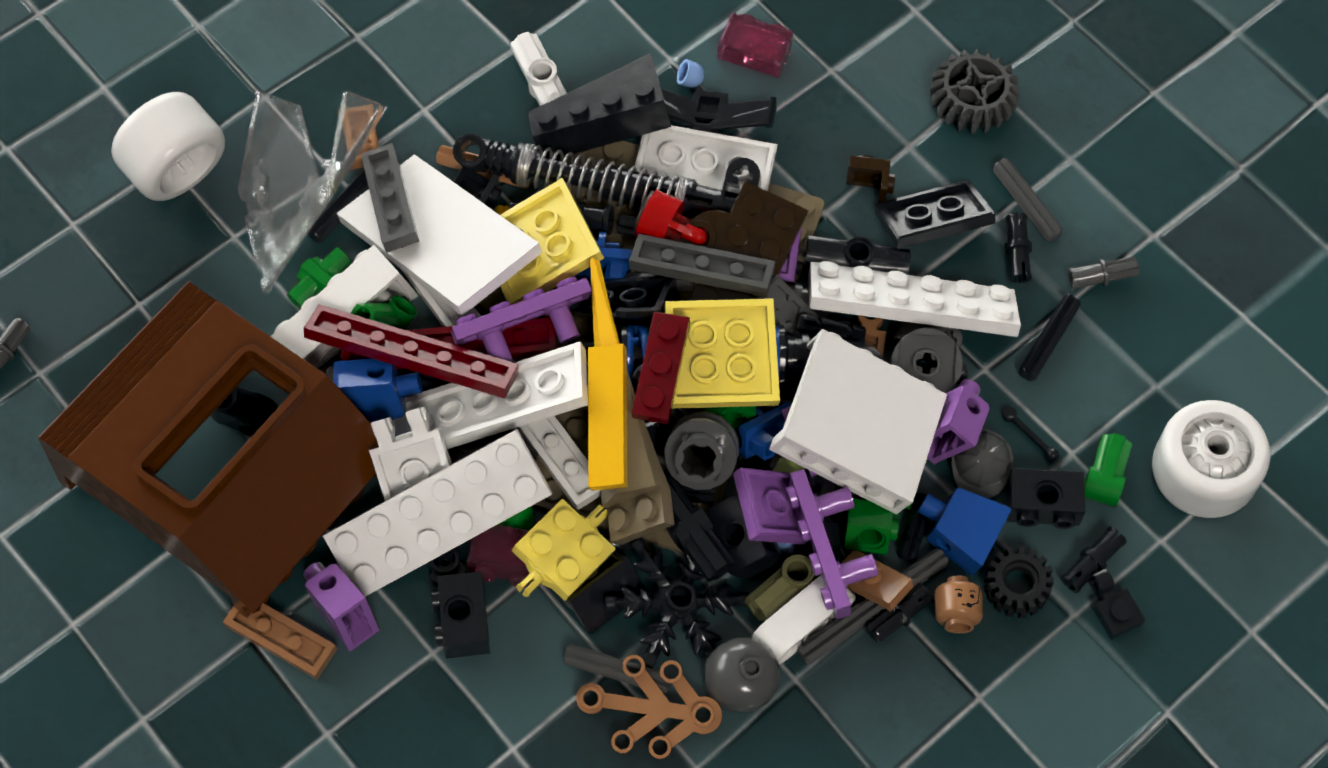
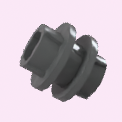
M709 411L693 412L682 417L672 427L664 449L665 464L671 476L680 484L695 490L712 489L723 484L733 473L739 455L738 435L733 425L724 417ZM692 444L699 447L709 446L715 452V455L711 457L705 454L696 455L689 446Z

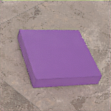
M739 468L733 472L749 540L802 545L809 542H803L797 521L802 519L799 508L792 509L787 496L786 487L791 486L790 473L750 468Z

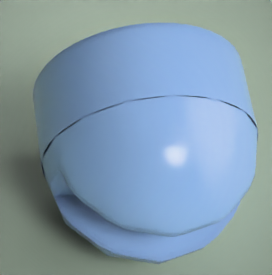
M685 59L678 69L677 83L691 88L700 85L704 79L702 66L694 61Z

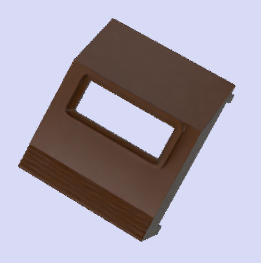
M190 281L164 305L38 436L45 454L59 482L71 491L77 485L230 596L234 607L246 618L251 612L254 614L260 611L262 603L266 604L270 594L276 587L289 579L297 563L314 550L318 539L326 530H330L336 525L345 508L350 503H354L361 496L366 484L373 476H377L369 450L378 448L379 445L371 423L325 373L218 300H215L212 296L198 289ZM251 371H256L289 394V396L194 500H189L157 477L156 474Z

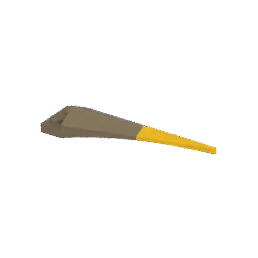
M591 258L594 347L620 344L600 261ZM628 370V487L601 490L602 507L607 508L610 543L618 545L675 525L671 490L658 460L645 421L632 417L636 395Z

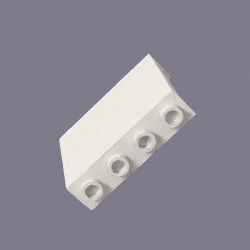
M822 329L806 346V348L811 350L784 427L773 438L769 450L843 488L849 487L851 492L897 515L914 501L947 394L936 389L933 384L911 376L901 367L890 365L875 357L870 351L850 344L838 334Z

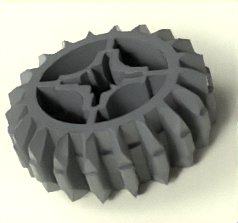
M964 49L960 53V57L952 53L948 61L942 60L938 70L933 74V83L930 86L932 107L937 108L938 117L946 116L947 126L954 122L957 123L958 131L968 127L973 134L977 128H981L986 134L990 126L998 130L1002 121L1008 122L1011 118L1012 113L1017 108V99L1020 95V87L1017 86L1018 76L1012 75V65L1003 66L1002 57L994 60L992 59L991 51L984 56L980 55L978 49L973 52V55H969ZM963 78V80L958 81L956 85L950 86L956 80ZM1000 96V98L995 102L988 105L986 104V102L992 101L994 97Z

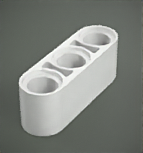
M822 575L768 618L752 635V639L761 641L772 650L779 665L794 655L801 644L836 619L833 609L826 610L820 589L825 588ZM847 588L846 592L852 605L856 596Z

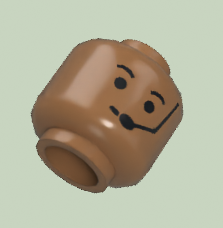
M951 576L947 578V582L942 583L936 588L934 593L936 621L944 626L946 631L951 633H967L974 630V626L979 624L983 618V594L981 588L977 584L969 582V578L965 576Z

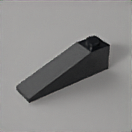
M650 276L604 279L613 320L617 326H621V323H627V325H646L650 330L654 312L665 313V301H680L675 278ZM592 291L588 299L572 304L569 307L573 316L593 320Z

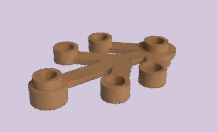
M630 655L623 661V671L627 676L634 678L648 699L605 693L601 686L594 683L583 685L578 690L576 696L578 707L588 714L599 713L603 708L646 714L627 730H620L614 733L611 745L619 753L629 752L637 740L665 719L684 720L667 735L656 736L650 741V754L657 759H664L671 753L674 746L693 732L709 734L718 728L722 720V711L719 704L710 697H699L683 676L681 665L674 660H668L662 664L660 676L665 682L673 684L686 705L670 703L646 671L644 660L638 655ZM632 659L639 660L641 663L640 671L635 674L630 673L627 669V664ZM668 665H675L678 668L679 673L676 678L668 679L665 677L664 670ZM589 691H594L598 695V702L593 706L587 705L584 701V696ZM707 708L710 711L711 716L707 722L702 723L696 719L698 709ZM621 734L627 735L630 739V744L626 749H619L616 745V738ZM658 740H664L667 743L668 748L663 755H658L653 750V745Z

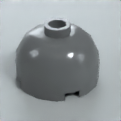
M748 637L730 639L716 647L706 660V679L704 684L710 698L714 699L723 710L744 714L752 713L766 705L777 691L781 676L779 663L772 650L759 640Z

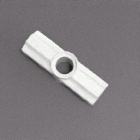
M525 32L518 35L510 43L511 50L528 82L529 92L532 97L536 98L539 106L567 94L557 75L556 64L549 59L537 34Z

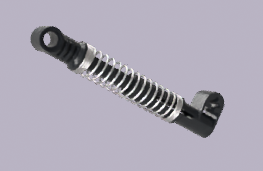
M464 134L453 145L455 160L463 168L471 172L486 173L488 170V173L492 175L495 172L500 176L504 174L513 184L524 185V187L529 184L531 177H535V189L538 188L540 179H545L544 188L550 185L551 181L556 182L563 178L570 191L572 186H577V198L580 197L582 188L588 189L587 200L591 199L592 191L595 190L599 191L598 203L602 199H607L608 204H612V201L619 202V207H622L623 203L629 204L630 210L633 209V206H639L641 210L646 198L650 194L649 191L658 189L668 195H675V198L684 201L681 215L689 219L698 216L702 212L712 210L730 213L738 193L729 192L728 189L729 187L739 189L740 183L736 174L741 175L743 170H748L749 176L752 177V180L747 179L746 182L759 188L761 186L759 167L749 158H738L729 164L721 190L698 185L695 179H687V177L684 178L683 176L679 179V176L675 175L673 179H670L668 174L664 173L661 177L656 170L648 174L646 168L638 172L637 168L632 166L628 170L625 164L616 167L614 161L606 165L604 159H600L595 166L593 157H589L585 163L582 154L578 155L575 161L572 152L567 153L564 157L562 151L558 150L553 156L550 147L542 152L540 145L535 146V144L520 142L517 145H511L509 148L508 143H503L501 146L499 141H495L493 144V140L481 138L475 134ZM472 145L479 146V156L475 160L467 161L465 159L466 149ZM538 148L540 157L536 156V150ZM548 151H550V159L545 158ZM559 153L561 161L555 160ZM571 156V163H566L568 157ZM580 158H581L582 166L576 165L577 162H578V160H579ZM592 160V168L587 167ZM602 162L603 170H598ZM688 199L711 203L712 205L707 206L703 204H698L688 201Z

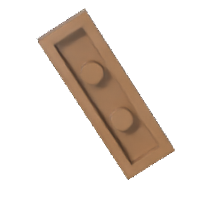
M262 603L260 611L254 614L251 612L247 618L240 614L239 610L234 606L223 620L226 628L318 680L338 650L334 643Z

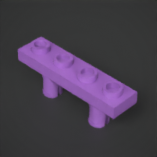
M570 277L557 283V289L544 293L543 289L534 290L524 295V301L511 305L509 301H505L489 309L491 313L478 318L476 313L461 317L456 320L457 325L452 327L451 335L455 345L461 346L477 339L483 340L488 355L513 362L502 332L509 327L542 315L550 316L560 344L575 340L580 337L569 307L590 297L592 290L588 280L584 278L577 281L576 277Z
M804 469L790 473L791 486L786 487L787 496L792 509L798 507L802 519L798 520L797 524L803 542L810 540L814 553L809 554V560L814 575H822L825 588H821L820 592L826 610L833 609L836 619L850 616L851 603L846 592L847 585L878 576L877 566L872 554L841 564L839 561H836L823 525L824 517L854 508L849 487H844L817 496L816 493H812Z

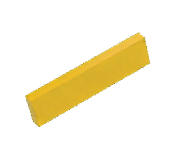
M624 344L588 347V487L592 491L628 487L627 348Z

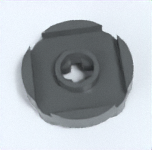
M920 328L905 335L896 345L892 354L891 365L901 367L911 376L921 381L929 382L936 389L946 393L959 380L963 360L961 351L955 341L943 331L934 328ZM924 353H930L931 359L937 360V367L931 368L929 374L923 373L922 367L916 365L917 359H923Z

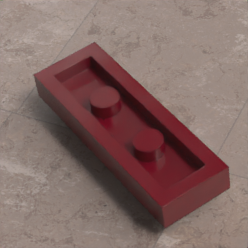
M654 312L632 409V417L634 419L669 425L690 327V317Z

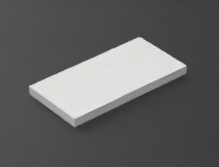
M415 154L402 163L400 167L420 242L386 253L381 241L369 189L336 213L344 226L370 246L375 245L387 259L461 316L542 253L540 244Z

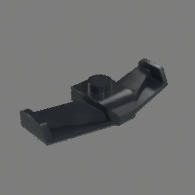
M661 89L669 120L689 126L690 129L719 133L721 129L759 126L773 127L777 110L776 97H770V100L728 103L727 93L695 90L693 99Z

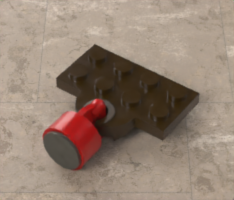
M745 181L730 213L712 210L702 212L693 219H689L681 215L684 201L656 189L646 198L636 219L633 232L635 237L638 234L772 260L775 261L774 274L779 276L809 210ZM697 283L689 301L751 299L753 294Z

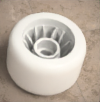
M169 92L146 102L126 119L113 139L111 153L116 165L140 193L154 201H166L187 192L212 171L224 152L225 137L217 123L192 96L183 92Z
M1218 400L1195 402L1179 410L1165 426L1153 453L1152 470L1154 479L1164 497L1179 510L1203 518L1227 516L1244 507L1261 485L1270 464V446L1261 425L1244 409Z

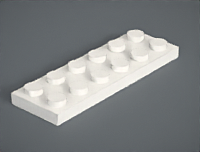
M830 261L810 262L808 272L809 309L1018 337L1021 323L1015 290L1009 289L1006 286L978 285L968 280H959L957 282L942 280L932 275L920 277L906 275L901 271L883 272L872 270L866 266L847 267Z
M577 342L514 362L519 364L518 376L505 399L455 383H449L406 397V412L425 406L429 418L430 431L441 428L446 447L450 449L588 406L586 349L581 342ZM406 414L401 418L392 420L395 436L412 431Z
M518 429L330 531L323 535L341 570L366 597L553 493Z

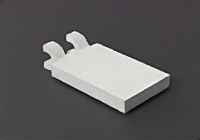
M425 406L405 412L412 430L411 432L395 436L391 417L371 423L379 447L369 450L385 501L452 465L441 428L430 431L429 418Z

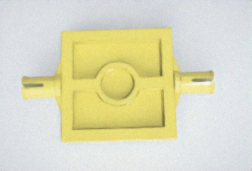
M561 499L511 550L525 563L529 574L516 586L519 593L530 583L522 593L523 596L528 597L541 583L551 588L566 601L616 549L597 529L608 517L607 509L600 514L604 507L597 505L585 518L577 513L564 499Z

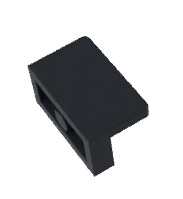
M615 550L566 601L557 593L556 595L561 603L575 612L585 631L592 634L622 611H605V596L625 597L621 591L622 587L629 588L640 595V587L645 591L646 588L628 557Z

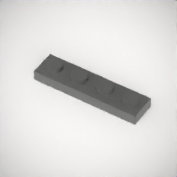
M393 143L362 153L361 157L374 212L386 253L420 242L398 155Z
M638 234L629 260L630 270L763 297L768 296L775 271V261L643 234Z

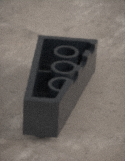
M651 53L528 112L536 146L540 145L542 152L550 147L553 156L558 150H561L565 157L569 152L576 154L671 127ZM550 151L546 153L545 158L550 159Z

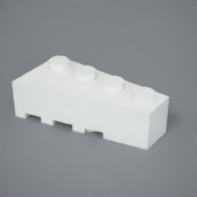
M373 245L368 250L360 252L345 271L333 276L329 280L327 287L318 295L307 299L301 306V310L291 319L280 323L271 337L318 369L342 351V349L304 338L303 328L319 304L351 314L356 304L387 303L393 295L406 298L407 301L411 302L419 295Z

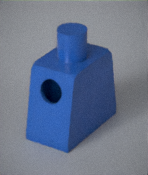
M376 359L334 362L333 382L370 423L389 417L392 420L403 417L406 412V396L423 392L422 381L418 372L399 375L395 365Z
M956 488L945 502L927 493L917 512L934 521L927 535L928 542L936 548H940L949 559L973 576L983 566L1012 509L962 488Z

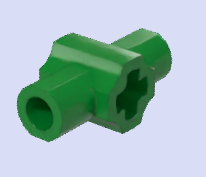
M338 247L331 251L323 260L317 256L308 258L300 266V270L296 275L298 283L287 293V297L301 310V306L307 299L318 295L327 287L329 280L333 276L342 273L352 264L350 258Z

